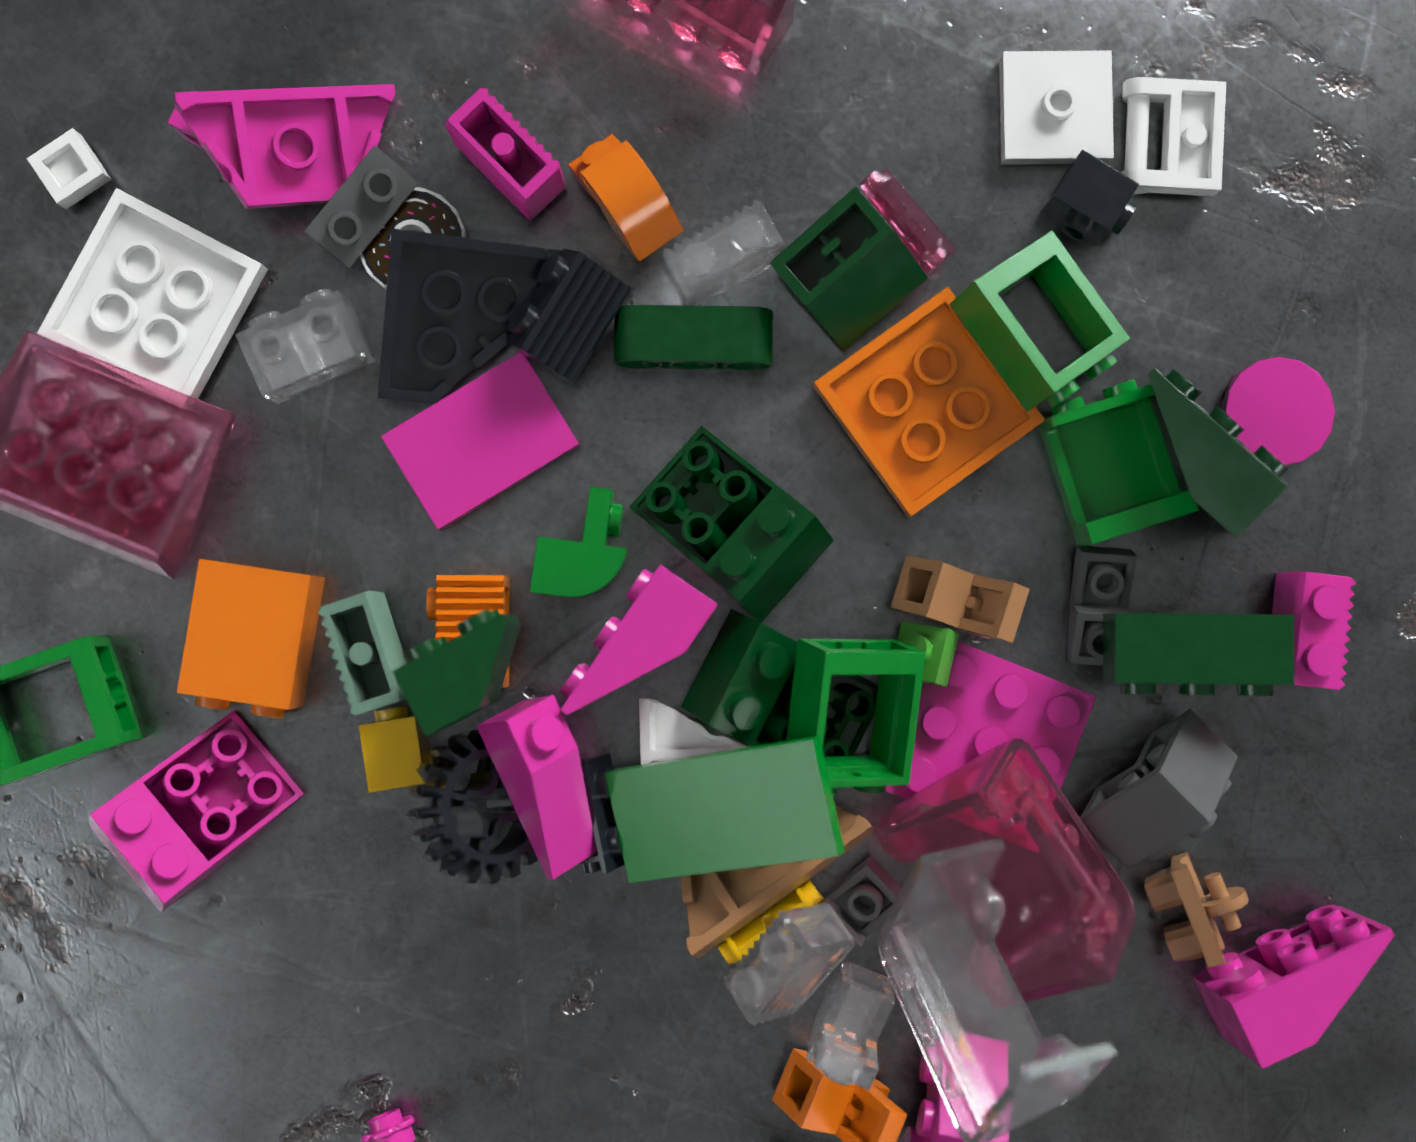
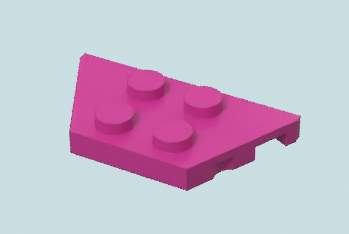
M394 84L175 92L173 101L175 108L245 209L327 204L374 145L378 147L384 119L395 95Z

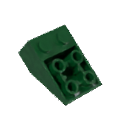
M1154 368L1148 376L1191 497L1237 538L1289 487L1288 482L1281 477L1288 470V467L1263 445L1255 452H1252L1237 438L1244 429L1221 408L1216 407L1209 414L1194 401L1202 392L1180 372L1173 368L1165 375Z
M703 426L695 432L629 506L761 623L834 541L816 515Z
M731 609L681 708L708 726L750 746L786 741L798 642L757 620ZM831 675L822 749L824 757L854 756L875 714L877 684L860 675Z

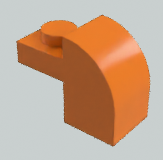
M611 134L604 140L589 145L582 155L568 164L576 180L601 208L617 238L639 262L684 231L659 183L627 140L621 143Z
M793 1048L772 1097V1101L800 1128L833 1134L842 1142H896L908 1115L888 1098L890 1089L867 1073L831 1057Z

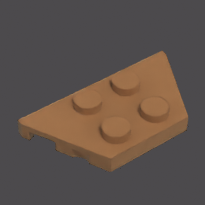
M835 805L845 849L838 857L683 876L681 879L683 903L687 905L690 937L686 938L687 949L691 956L699 959L873 834L875 830L869 821L858 814L856 816Z

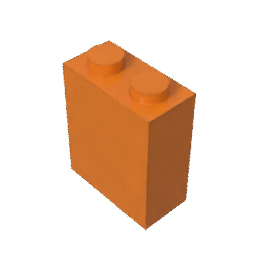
M199 559L177 693L196 696L195 705L205 708L228 710L230 709L231 701L251 704L250 714L272 718H284L285 710L304 707L319 618L317 613L321 605L325 577Z

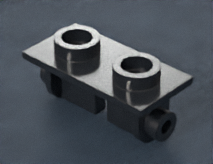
M610 753L586 761L584 759L580 760L597 848L595 854L579 863L583 864L584 873L586 874L599 871L602 874H607L625 865L605 778L606 772L615 769L612 765Z

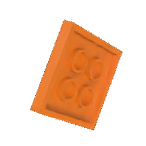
M949 287L943 289L820 377L812 385L908 518L1045 421L1036 406L1026 412L949 305L956 298Z

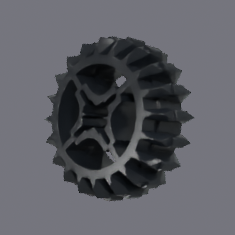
M478 729L471 730L468 736L464 734L450 736L448 747L445 745L436 746L429 751L434 764H420L416 769L420 777L425 781V784L411 786L407 791L414 798L420 799V807L412 808L406 814L409 819H421L422 827L416 830L411 838L415 842L430 841L422 858H425L428 862H438L441 860L439 872L445 876L459 874V880L462 883L475 884L479 879L483 884H496L500 881L501 875L504 878H514L520 875V864L532 865L534 862H537L538 859ZM479 760L477 772L471 773L467 786L463 790H453L461 773L470 764ZM481 799L480 802L486 801L487 808L495 809L499 812L487 813L488 811H481L480 804L472 803L468 800ZM451 812L458 820L459 833H457L453 824ZM506 822H512L506 837L500 844L490 850L491 841L497 840L501 827Z

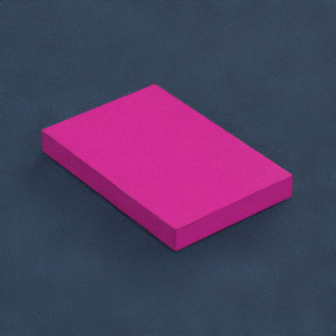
M520 352L381 436L439 531L444 530L580 447V444L528 359Z

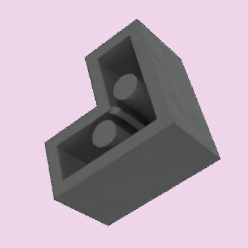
M1189 709L1150 734L1133 766L1096 788L1079 821L1126 868L1147 857L1151 861L1157 860L1173 846L1174 842L1187 835L1191 838L1199 837L1215 823L1217 819L1215 809L1220 798L1231 786L1232 782L1229 780L1238 756Z

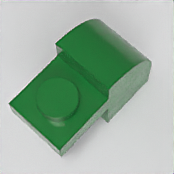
M590 487L582 542L537 536L530 592L566 598H585L604 591L619 578L626 566L630 551L627 548L609 546L610 536L620 537L624 505L615 504L616 494L613 490Z

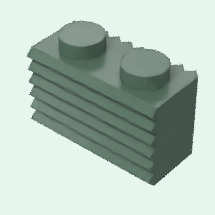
M370 590L321 606L317 614L324 617L321 625L328 628L324 636L331 639L328 647L335 650L331 658L338 661L335 669L342 672L339 680L345 682L342 691L349 694L346 702L352 704L349 712L357 716L406 701L407 699L392 671L407 664L403 655L401 643L384 592Z

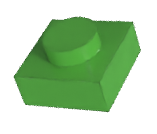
M902 621L897 640L926 652L922 683L947 688L959 633L948 628Z

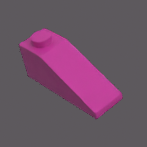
M554 695L521 701L476 725L547 880H554L595 854L597 848L578 747Z

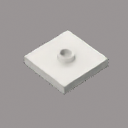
M1003 51L999 58L1001 165L1071 164L1082 149L1104 163L1109 164L1114 158L1112 51Z

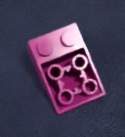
M659 565L654 574L644 569L625 596L633 602V605L622 621L612 616L593 642V645L601 651L591 666L586 663L579 664L560 690V693L568 698L560 710L568 715L685 653L718 604L662 565Z
M233 710L89 815L90 828L162 913L213 873L299 800L304 793Z
M1323 906L1307 914V922L1290 930L1276 929L1267 932L1257 938V946L1240 954L1225 953L1223 954L1225 964L1210 968L1206 964V970L1192 977L1220 1036L1256 1065L1264 1069L1317 1043L1395 935L1390 927L1342 906Z

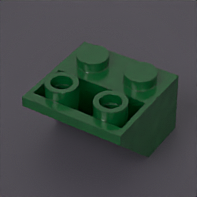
M857 186L769 262L843 351L849 348L928 279L892 227Z
M489 609L484 610L457 625L460 636L450 641L446 637L438 640L434 637L403 653L407 664L393 670L392 673L425 736L446 729L498 701L521 627V623L516 615H499L497 610L492 612Z

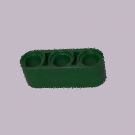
M624 305L620 307L614 317L613 364L629 369L744 371L769 369L773 367V311L768 308L753 306Z

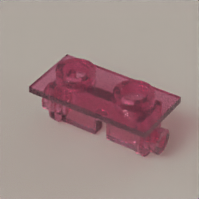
M887 167L880 173L877 170L872 172L862 181L860 191L892 227L926 275L930 274L957 251Z

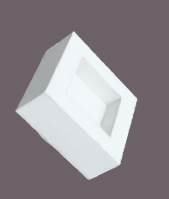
M73 128L26 158L55 202L66 210L112 180L83 136Z

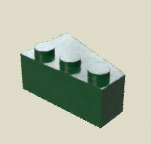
M1104 613L1103 681L1120 683L1121 694H1156V683L1178 684V694L1215 695V684L1237 685V695L1274 696V685H1294V615Z

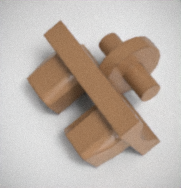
M1185 852L1171 857L1170 868L1145 878L1144 887L1155 912L1184 905L1189 920L1164 927L1165 940L1174 962L1204 957L1208 968L1225 964V958L1222 953L1225 945L1214 917H1220L1225 931L1239 929L1242 925L1236 910L1248 904L1249 898L1243 887L1226 888L1220 872L1204 877L1210 892L1205 895L1189 854Z

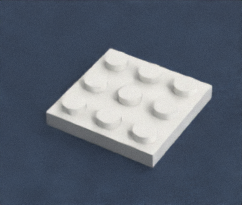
M116 188L37 334L191 413L268 269L252 258Z

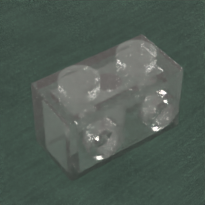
M329 289L312 292L300 300L301 306L283 314L274 311L257 316L249 322V329L235 334L263 397L276 404H280L377 361L352 302L339 290L331 292Z

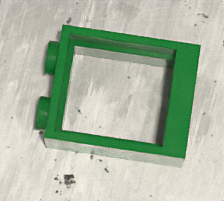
M1050 231L976 279L949 304L1026 412L1045 399L1053 408L1080 389L1074 380L1077 376L1084 373L1090 381L1117 362L1111 352L1130 339L1053 231ZM1031 276L1034 277L1087 351V353L1057 374L1052 370L1001 299L1002 295Z
M109 635L84 636L0 665V685L71 661L96 735L95 738L21 763L0 701V786L18 783L143 739Z
M798 639L786 741L819 736L823 749L831 675H879L870 755L824 757L832 795L837 794L838 788L853 787L858 791L866 793H883L886 791V786L909 785L926 656L925 651L894 639Z

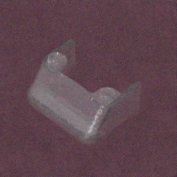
M1001 838L919 856L878 935V948L883 967L954 1126L964 1142H988L995 1140L1079 1096L1116 1054L1110 1042L1080 1050L1077 1045L1072 1044L1068 1038L1061 1034L1043 1039L994 942L1001 929L1006 911L1001 894L992 887L988 877L1006 848Z

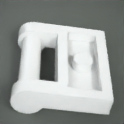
M1135 77L1125 80L1123 82L1122 101L1127 103L1125 164L1124 171H1121V173L1139 183L1133 195L1165 193L1215 196L1222 190L1226 82ZM1151 102L1164 103L1161 170L1147 169L1149 109Z

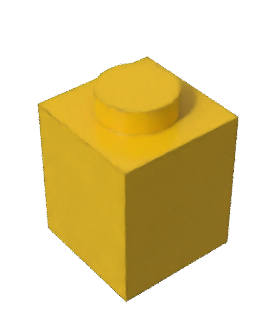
M408 705L375 710V721L358 725L368 793L425 784V781L420 777L416 769L420 764H433L429 752L431 748L429 736H425L415 715L409 716Z

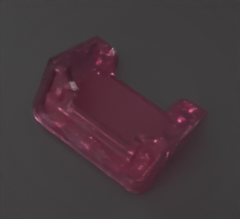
M1014 738L996 745L890 808L882 815L873 831L880 840L883 849L894 860L902 864L918 861L924 855L981 937L975 947L971 971L975 982L984 990L997 1010L1113 981L1134 927L1135 911L1131 896L1028 742L1021 738Z

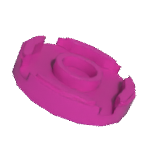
M1274 357L1249 365L1232 378L1227 386L1229 388L1225 392V398L1221 400L1220 408L1244 429L1237 438L1252 452H1255L1263 445L1284 465L1302 462L1320 450L1332 431L1335 408L1331 390L1316 370L1300 360Z

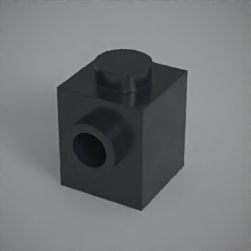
M1082 149L1067 168L1041 212L1059 222L1060 229L1068 237L1078 242L1087 243L1090 241L1097 245L1110 231L1119 235L1128 223L1137 207L1130 203L1129 200L1139 186V183Z

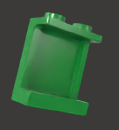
M1135 379L1102 390L1105 399L1085 405L1083 396L1060 402L1051 408L1053 416L1048 417L1038 425L1077 545L1082 547L1093 545L1199 511L1197 502L1192 499L1190 491L1181 492L1151 403V398L1155 396L1152 384L1138 388Z

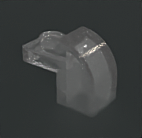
M848 960L836 968L818 1010L806 1059L814 1062L815 1067L822 1070L832 1081L841 1085H851L853 1083L870 1090L879 1071L877 1041L895 1004L892 979Z

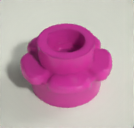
M400 1108L386 1111L367 1121L370 1131L363 1134L360 1141L413 1142L416 1138L411 1124L415 1120L412 1115L402 1117Z

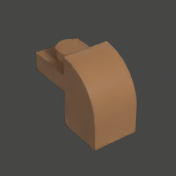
M906 555L890 608L975 636L1013 643L1030 589L1014 582L975 575L944 562Z

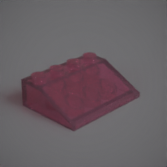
M27 330L0 376V510L174 580L199 532L236 417L234 413Z

